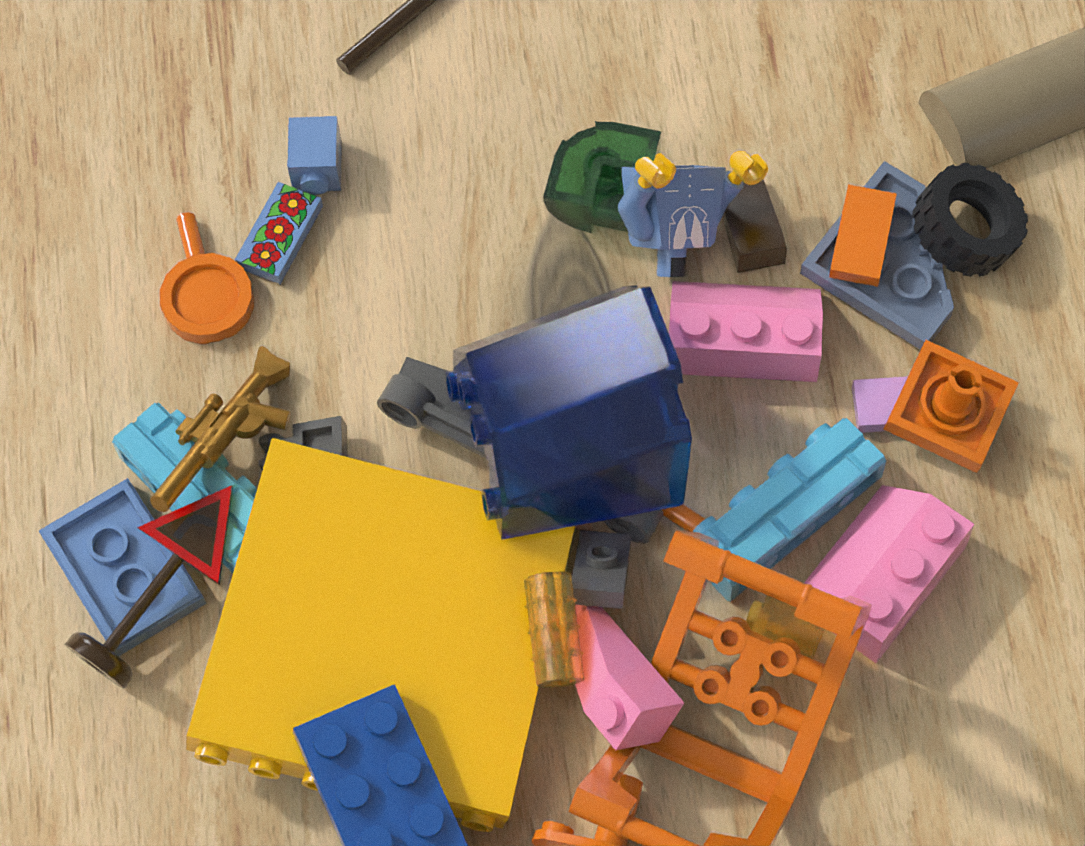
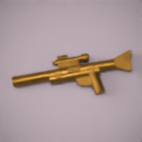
M260 346L253 373L220 413L217 411L222 407L223 400L219 395L213 393L204 401V407L194 419L190 417L184 419L175 431L179 435L178 442L180 445H185L191 440L195 444L150 498V503L156 510L160 512L168 511L202 467L210 469L235 437L241 439L253 438L261 432L264 426L287 430L291 411L260 404L258 397L265 388L289 377L290 362L276 357L266 347Z

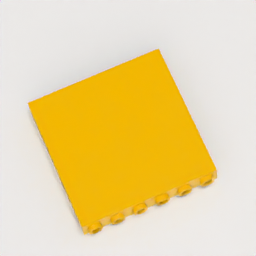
M272 438L186 735V750L195 752L194 757L197 760L211 765L224 766L227 760L249 765L248 771L263 778L279 779L281 774L301 778L303 786L318 791L292 733L293 728L395 684L454 816L461 818V824L472 830L491 832L494 827L503 829L512 807L577 516Z

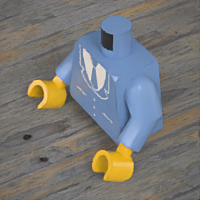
M745 151L734 152L729 160L732 171H726V167L674 165L662 153L655 155L654 161L649 157H642L637 160L635 167H622L624 195L618 204V212L627 228L629 241L632 246L657 249V276L686 277L687 248L711 247L715 243L719 222L727 206L743 189V182L747 185H755L767 175L768 165L758 154H753L750 157Z

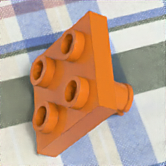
M925 340L883 430L977 473L984 462L1019 382L931 341Z

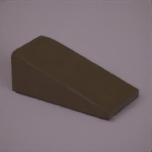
M764 179L755 185H747L743 182V189L730 202L723 214L737 273L785 264L787 247Z

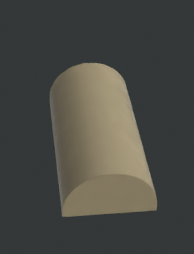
M1085 27L934 87L921 94L919 105L956 166H959L961 163H970L973 166L981 165L988 168L1085 128Z

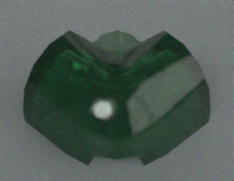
M595 121L594 127L577 132L567 141L563 139L554 155L543 195V202L547 211L559 221L588 233L593 232L594 225L628 232L618 212V204L624 195L622 167H635L637 160L642 157H649L654 161L655 155L660 153L661 131L617 122Z

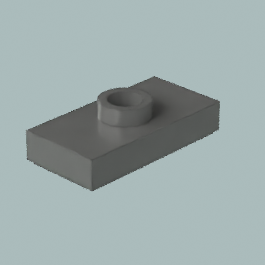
M580 530L570 587V604L623 608L632 535Z

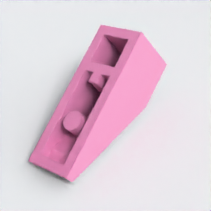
M575 605L559 630V634L584 713L615 750L659 742L684 705V702L602 607Z

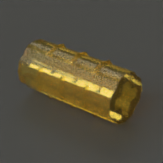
M560 571L528 576L524 579L526 605L524 607L527 609L528 634L531 639L533 656L530 660L534 664L536 686L552 688L578 684L585 680L582 655L584 653L580 647L578 629L581 626L577 623L575 607L577 599L574 598L572 575L569 572Z

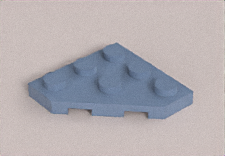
M884 161L864 186L865 188L897 193L878 287L829 278L841 216L801 264L800 274L921 350L925 340L932 342L951 318L954 305L950 289H947L942 268L943 264L937 263L931 258L932 255L928 250H924L920 244L921 240L918 234H915L913 227L915 219L912 218V213L917 205L915 201L926 187Z

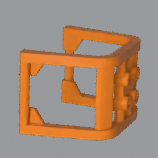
M676 530L663 562L686 572L652 658V666L667 683L672 679L693 688L695 695L703 703H722L743 712L748 721L754 725L763 726L773 722L798 734L782 772L673 725L669 726L659 742L615 750L611 745L577 787L569 813L643 846H700L631 815L637 799L617 784V782L631 764L640 748H643L767 802L748 839L710 833L703 846H773L789 815L865 628L872 607L871 603L854 596L836 597L813 587L811 584H805L735 555L729 550L718 548L719 541L699 532ZM725 577L797 607L794 614L795 617L837 634L826 663L823 664L802 655L798 644L790 638L782 637L772 640L751 631L749 624L740 617H729L721 621L697 611L708 580L718 584ZM690 630L713 640L717 651L724 655L740 654V657L731 666L730 672L720 665H711L701 669L678 659L688 631ZM763 665L767 672L773 676L783 677L792 673L817 684L806 713L783 704L780 694L770 686L753 688L763 675Z

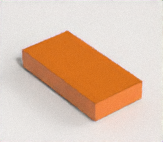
M848 184L829 278L878 287L897 193Z

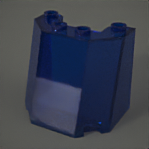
M622 286L453 350V371L446 372L445 374L449 399L451 402L459 401L462 410L472 409L473 415L469 418L472 440L475 447H484L490 466L489 488L482 489L481 491L483 509L488 521H496L501 540L667 509L684 504L692 435L690 422L685 415L678 395V384L684 383L682 369L650 286Z

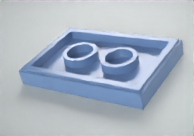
M128 478L39 530V533L105 641L174 554L137 528L153 521L154 518ZM183 564L114 651L116 655L121 656L206 604L203 595Z

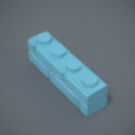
M159 402L151 405L137 417L136 422H131L115 435L112 441L119 458L153 493L156 492L195 444L191 440L185 445L179 444V435L175 431L186 416L178 409L170 414ZM222 454L210 469L203 467L200 469L169 509L173 512L226 487L233 486L223 564L233 574L257 488L243 475L236 480L225 469L229 466V463Z
M843 418L832 428L825 423L808 437L805 442L807 446L805 450L795 458L790 454L781 457L769 469L767 473L768 480L756 489L752 485L744 487L730 501L729 507L731 510L718 520L713 516L706 518L693 532H699L718 540V548L729 550L735 555L771 569L882 478L887 460L847 418ZM725 577L718 584L711 582L715 589L730 602L748 588Z

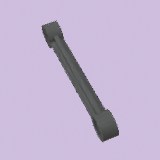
M394 374L377 400L380 410L395 422L412 429H419L422 426L543 488L565 496L588 511L602 517L606 525L614 532L632 535L631 541L648 543L663 517L662 509L645 495L630 489H619L617 491L436 400L434 394L427 387L408 376Z

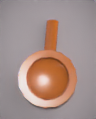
M190 212L182 213L177 216L176 222L186 259L178 262L166 274L160 288V308L170 329L182 339L198 344L219 342L236 335L248 323L254 309L253 287L244 268L233 259L215 253L205 254L195 215Z

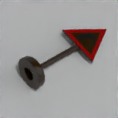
M233 486L226 487L137 527L174 554L104 644L84 632H76L70 636L64 645L101 675L124 689L131 681L133 672L131 667L116 655L114 651L183 562H187L220 585Z

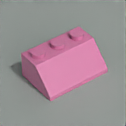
M672 281L667 374L817 382L822 355L823 307L821 290Z
M882 485L804 583L811 584L813 587L839 598L854 596L872 604L856 650L874 663H877L964 551L974 523L931 494Z

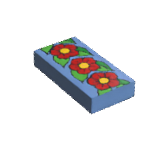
M278 182L236 256L235 262L241 265L246 272L281 285L323 208L322 199Z

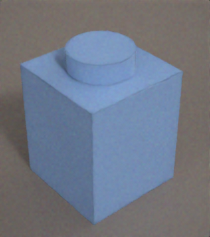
M337 116L289 118L287 168L292 187L312 195H320L327 191H341L342 139Z

